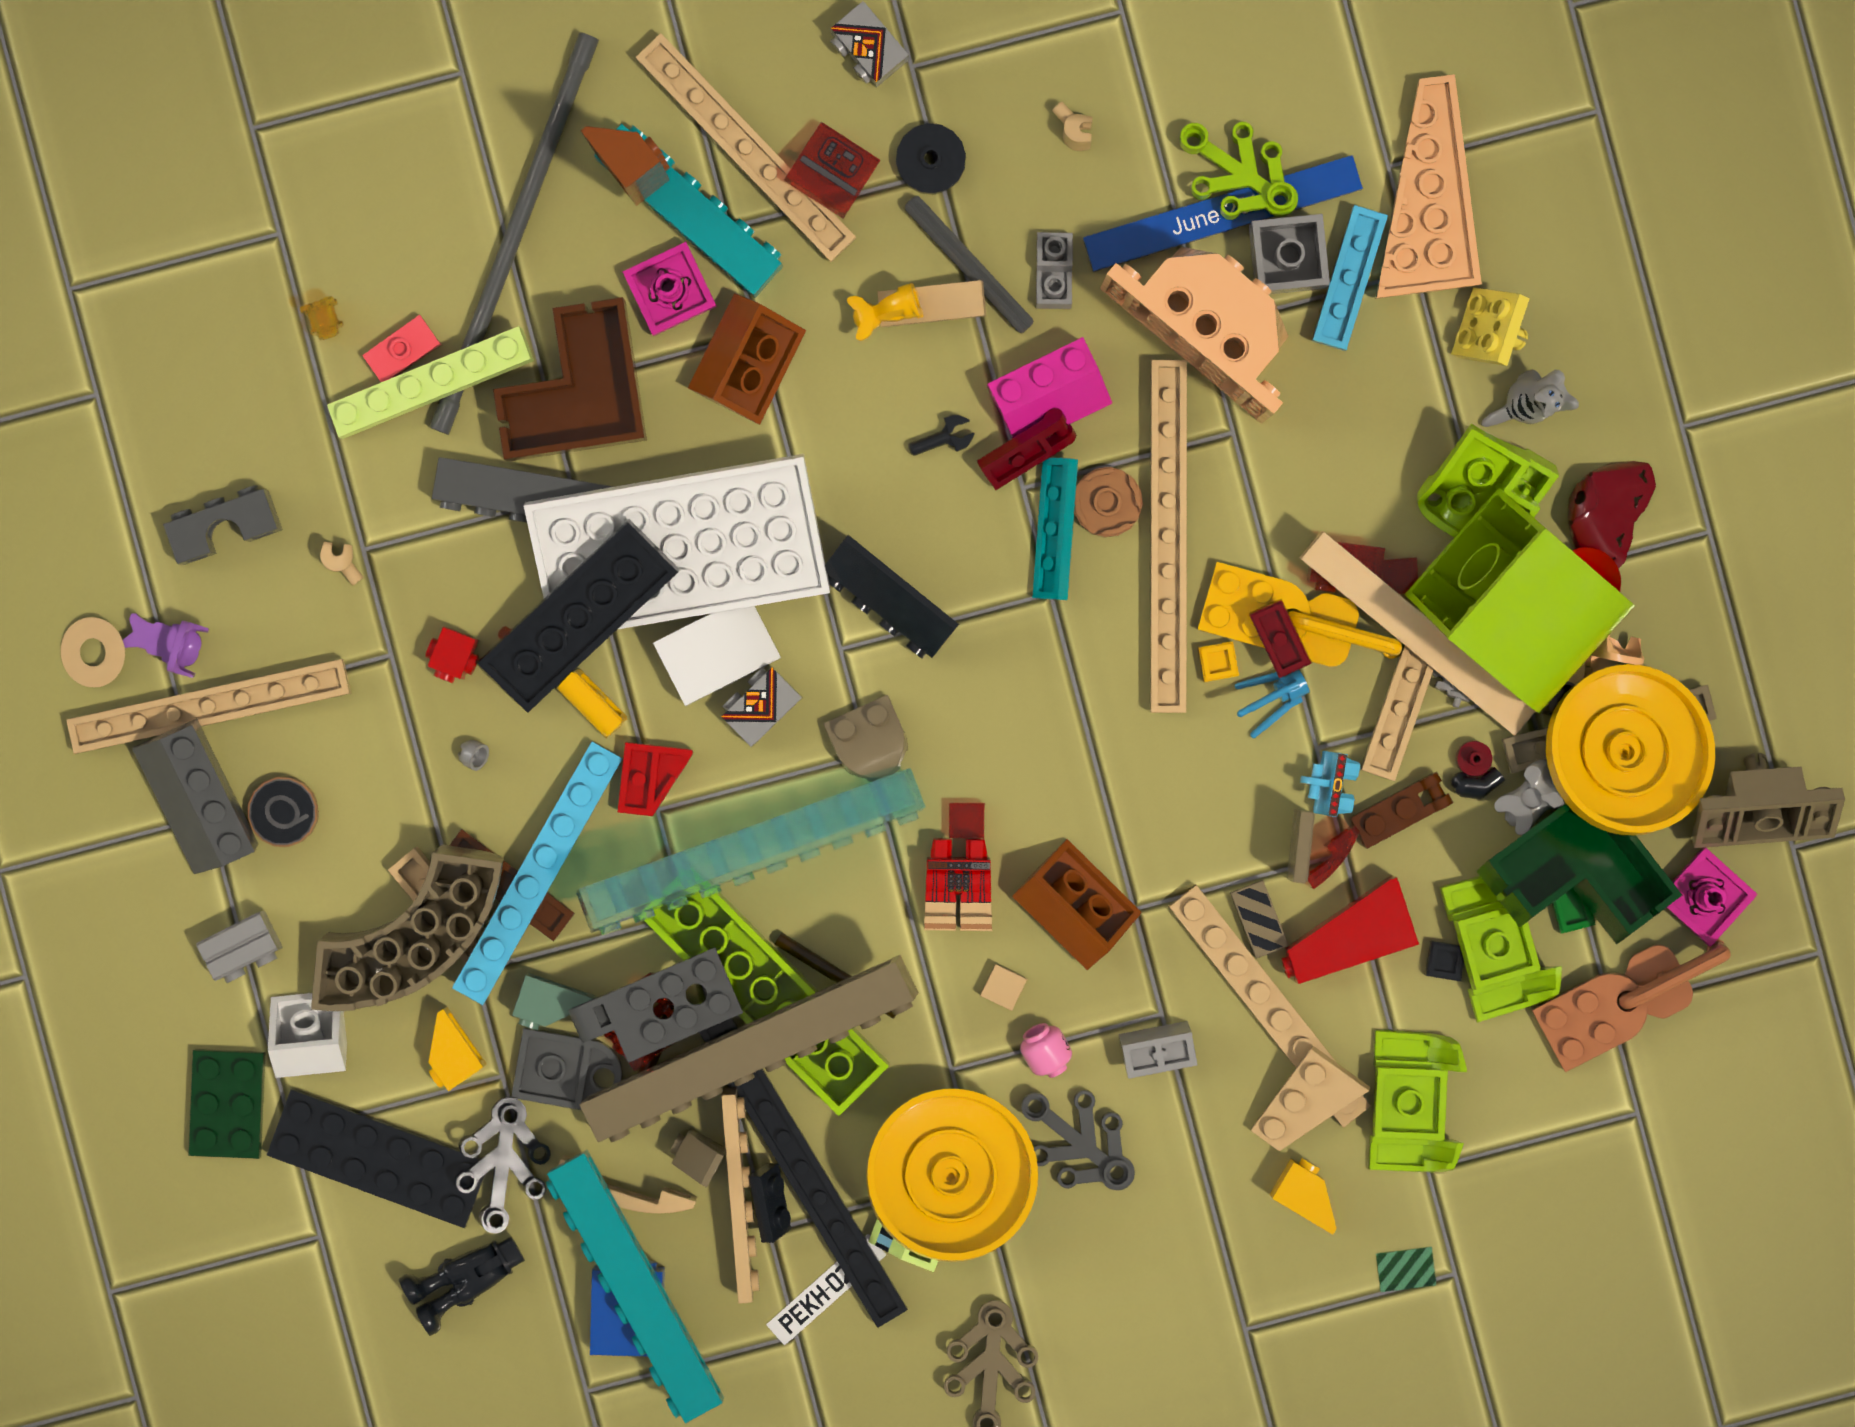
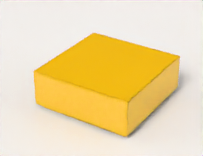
M1233 641L1198 647L1204 682L1239 676Z

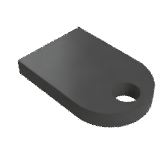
M524 1027L511 1097L582 1110L579 1104L587 1096L604 1089L595 1082V1072L600 1068L611 1070L614 1074L613 1084L622 1081V1065L614 1050L598 1040L592 1039L582 1043L580 1037Z

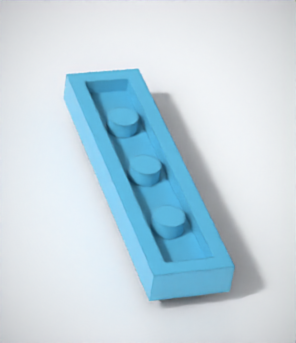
M1353 206L1330 279V285L1328 286L1313 334V342L1342 351L1347 350L1388 215L1360 206Z

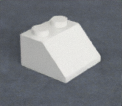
M312 993L271 997L268 1054L275 1078L346 1071L347 1039L344 1011L311 1010Z

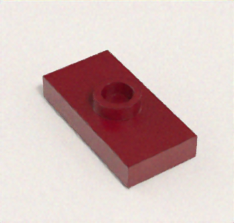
M1282 598L1249 613L1279 678L1312 664Z

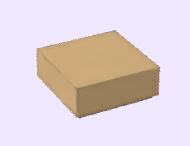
M995 963L980 996L1012 1011L1027 978Z

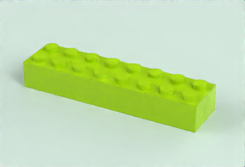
M692 864L688 865L639 914L683 961L711 948H716L743 1011L738 1016L746 1024L818 992ZM855 1027L848 1030L849 1035L838 1042L830 1044L827 1039L816 1044L818 1049L807 1056L798 1058L797 1054L785 1058L786 1064L838 1116L889 1067V1062Z

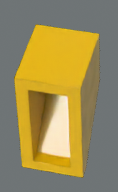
M446 1007L437 1013L428 1063L432 1067L429 1070V1074L439 1088L445 1086L450 1091L482 1069L487 1063L449 1008Z
M1304 1158L1299 1163L1290 1159L1269 1195L1275 1201L1333 1235L1337 1228L1325 1180L1317 1174L1320 1168Z

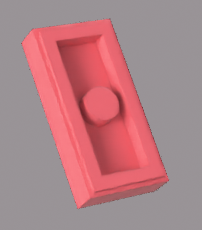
M418 315L362 356L380 382H384L401 374L439 347L441 343L422 316Z

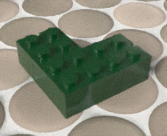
M1567 804L1557 809L1477 870V873L1495 896L1500 893L1504 895L1505 898L1501 901V904L1519 927L1523 926L1568 891L1574 889L1616 945L1683 896L1636 835H1619L1601 830L1580 818Z

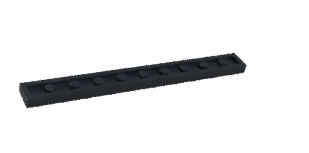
M731 1018L699 1033L706 1043L739 1027L734 1019ZM761 1069L754 1072L755 1077L740 1086H735L734 1082L730 1083L732 1087H737L738 1097H744L747 1113L877 1328L907 1311L908 1307L765 1070Z

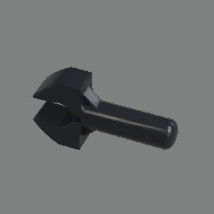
M959 415L944 418L946 424L942 431L910 442L908 445L911 455L916 456L945 444L955 447L956 452L966 449L975 433L968 434L963 438L950 436L949 434L953 432L956 426L969 423L970 420Z

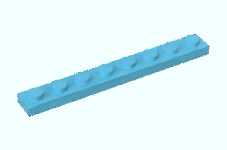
M594 742L590 743L452 989L484 1005L623 758Z

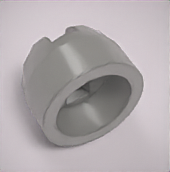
M469 740L461 744L462 751L458 753L460 762L474 771L480 770L487 762L489 756L488 746L475 740Z

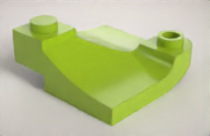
M1470 424L1441 467L1434 475H1429L1417 494L1418 507L1427 520L1455 538L1498 488L1503 490L1531 516L1535 517L1540 510V501L1559 477V473L1555 464L1526 448L1525 450L1509 444ZM1434 493L1441 496L1437 501L1428 499Z

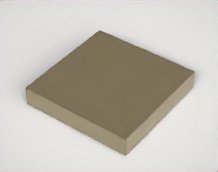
M1294 809L1287 879L1296 883L1308 882L1315 814L1306 810Z

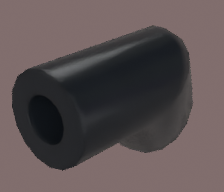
M1495 767L1480 779L1467 777V774L1464 772H1459L1452 777L1451 786L1460 797L1482 799L1502 784L1505 778Z

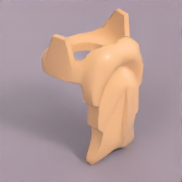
M1609 635L1586 660L1584 678L1598 670L1618 665V662L1643 666L1645 658L1641 650V639L1631 637L1624 649L1617 640Z

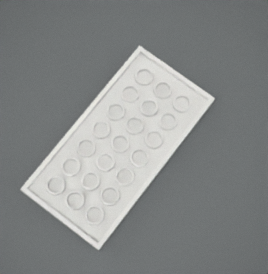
M804 454L529 501L524 504L543 598L547 597L628 519L679 568V572L618 629L830 593L829 579L826 572Z

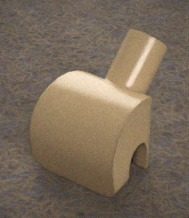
M1063 101L1054 107L1052 112L1064 123L1063 140L1065 144L1075 151L1089 150L1092 134L1084 133L1081 130H1091L1092 117L1074 114Z
M324 542L320 557L323 565L328 570L342 572L352 586L364 578L352 563V545L344 544L342 554L335 556L332 553L333 543Z

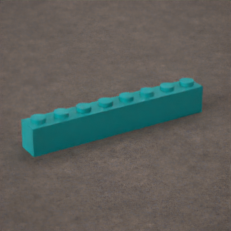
M585 1150L551 1169L547 1173L550 1180L546 1181V1185L555 1200L559 1198L562 1200L567 1210L563 1212V1216L572 1231L578 1229L584 1242L580 1246L589 1262L595 1260L601 1273L597 1276L603 1289L607 1294L612 1291L619 1303L615 1305V1310L624 1325L630 1323L636 1335L632 1337L636 1349L641 1356L647 1354L653 1366L649 1368L652 1378L658 1387L664 1385L670 1396L666 1401L675 1418L681 1416L686 1424L722 1404L724 1395L589 1151Z

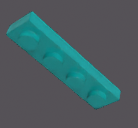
M1048 458L1042 462L1032 598L1068 600L1078 459Z

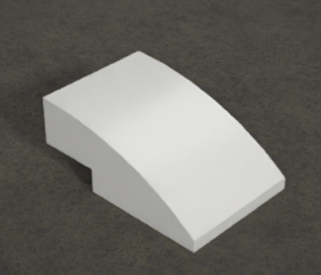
M755 606L711 613L653 643L685 706L781 658Z

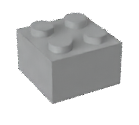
M1323 214L1257 220L1250 223L1249 236L1254 279H1259L1272 291L1269 295L1326 289L1330 285Z

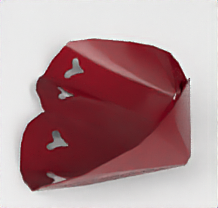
M1638 461L1611 463L1590 472L1593 473L1592 476L1587 474L1576 485L1568 501V528L1575 549L1582 547L1599 549L1611 558L1615 557L1614 561L1618 568L1625 563L1633 539L1634 523L1645 511L1656 488L1654 473L1649 463ZM1643 470H1645L1644 477L1647 483L1639 476ZM1581 491H1585L1586 498L1584 502L1576 504L1578 494ZM1642 495V498L1638 500L1637 506L1634 507V497ZM1622 533H1624V536L1621 539V547H1619V543L1616 540V538L1620 537Z

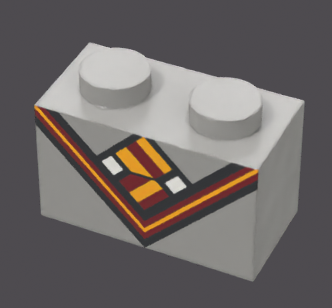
M864 1L831 27V34L834 38L830 42L841 56L850 55L857 64L853 67L854 71L865 84L871 81L878 87L909 61V54Z
M762 667L748 681L752 687L743 696L736 692L722 706L726 712L721 717L750 747L755 745L803 698L773 667L768 672Z

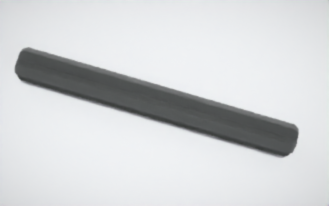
M916 195L911 198L905 205L907 213L970 281H983L984 296L1019 333L1022 334L1030 328L1034 322L1033 318L919 196Z

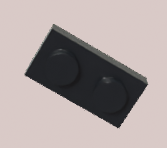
M766 1163L748 1177L761 1242L774 1243L791 1230V1216L787 1210L784 1181L780 1174L779 1164Z

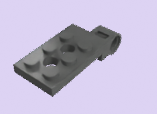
M715 947L568 1010L582 1043L614 1030L628 1063L743 1013ZM693 984L702 985L707 991L705 1001L701 1004L690 1003L686 997V990L689 986ZM660 998H667L674 1005V1012L668 1018H659L653 1011L654 1003Z

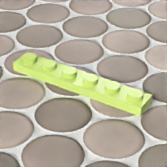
M518 326L328 404L327 407L338 437L344 439L533 362L534 358L523 328Z

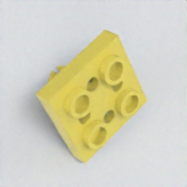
M1473 287L1451 354L1461 359L1507 366L1512 350H1520L1526 344V342L1517 339V336L1528 339L1527 331L1520 328L1530 298L1516 293Z

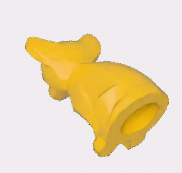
M913 283L898 287L896 292L882 299L877 305L868 303L858 296L848 297L847 303L854 309V323L858 327L856 339L859 341L867 339L873 330L880 326L882 321L897 322L903 319L914 317L919 319L924 317L918 299V291Z

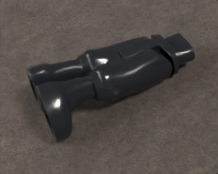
M511 1236L500 1243L494 1240L490 1244L471 1250L454 1259H445L438 1267V1272L430 1276L418 1278L412 1274H405L399 1278V1283L412 1305L422 1301L429 1294L445 1285L453 1286L448 1292L438 1298L416 1307V1313L428 1335L431 1336L440 1330L441 1318L446 1311L454 1305L459 1307L472 1305L475 1298L492 1288L507 1275L512 1274V1268L524 1262L525 1259Z

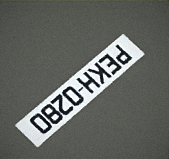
M869 1234L865 1236L867 1241H869L870 1238ZM869 1243L879 1261L886 1256L882 1249ZM836 1262L766 1324L784 1345L852 1286L839 1263Z

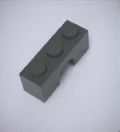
M257 485L238 491V498L225 502L224 497L208 501L204 503L205 509L192 514L191 509H186L172 514V521L163 524L177 564L186 565L217 554L212 541V535L216 526L224 521L231 520L236 523L244 541L248 542L282 531L283 529L269 490H259Z

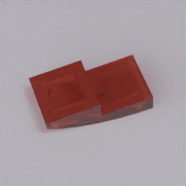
M1350 825L1323 844L1331 857L1309 871L1307 884L1310 888H1317L1345 860L1360 832L1355 825Z

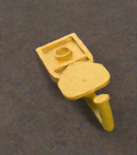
M1216 563L1198 626L1200 631L1265 649L1249 613L1282 598L1287 610L1294 609L1288 613L1311 661L1328 667L1342 664L1348 657L1351 644L1382 652L1389 659L1397 658L1402 652V645L1399 640L1357 629L1356 626L1359 619L1358 608L1347 598L1323 593L1308 601L1304 593L1296 585L1288 581L1224 563Z

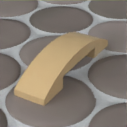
M563 1155L560 1159L559 1165L571 1159L572 1157ZM606 1183L618 1206L632 1211L657 1214L681 1212L693 1209L697 1200L696 1196L667 1187L663 1188L658 1200Z

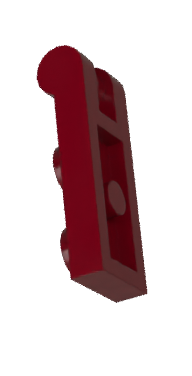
M1053 408L1047 411L1043 420L977 460L979 467L995 490H998L1075 441L1076 432L1070 424L1066 423V416L1061 409Z

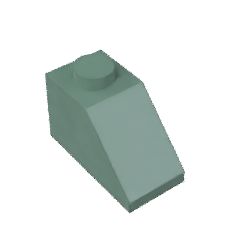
M528 973L522 984L512 1016L520 1018L518 1024L538 1030L540 1025L546 1027L569 1016V1009L594 999L596 995Z

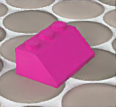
M1083 337L987 384L992 399L1012 438L1043 420L1045 413L1053 408L1061 409L1066 416V423L1072 424L1112 404L1099 368Z

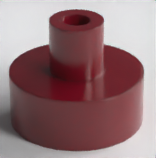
M1469 741L1462 744L1457 750V767L1461 772L1469 776L1483 775L1492 765L1493 757L1491 750L1482 742ZM1474 756L1478 758L1476 762L1473 759Z

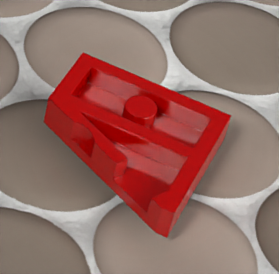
M625 742L617 813L654 816L693 756V750Z

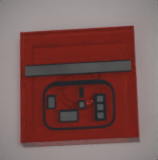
M821 121L784 181L843 219L879 164L880 159Z

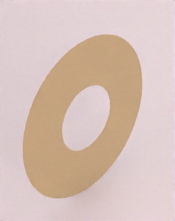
M95 617L83 618L72 624L66 631L61 643V659L65 670L74 681L86 687H101L112 682L120 673L125 660V647L119 632L109 622ZM87 639H97L105 647V659L98 666H89L81 659L80 648Z

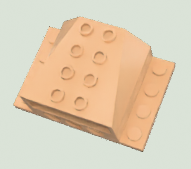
M1180 247L1171 258H1167L1144 286L1140 283L1141 275L1127 264L1121 267L1115 263L1106 274L1100 289L1184 360H1187L1190 365L1261 424L1283 404L1278 399L1281 393L1266 380L1262 383L1256 380L1288 338L1276 303L1269 296L1272 292L1269 287L1257 278L1253 281L1249 280L1241 273L1244 267L1230 255L1223 258L1218 253Z

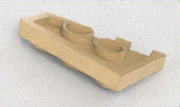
M1312 1046L1253 1125L1251 1131L1275 1149L1281 1151L1370 1090V1086Z

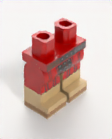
M933 838L931 857H927L924 930L956 931V895H960V931H992L991 859L987 858L985 839H966V857H952V839Z

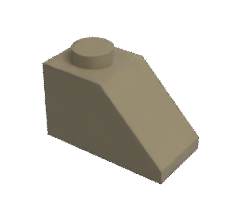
M689 1129L686 1136L679 1133L670 1150L675 1155L671 1164L699 1184L707 1187L726 1152V1147Z

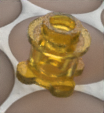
M332 296L300 307L301 313H305L308 316L312 328L309 331L310 336L318 335L319 340L337 336L340 334L338 328L344 325L343 321L338 320L334 308L338 303Z

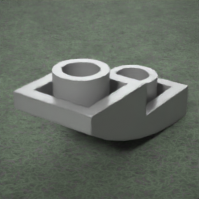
M1037 232L1036 309H1071L1073 233Z

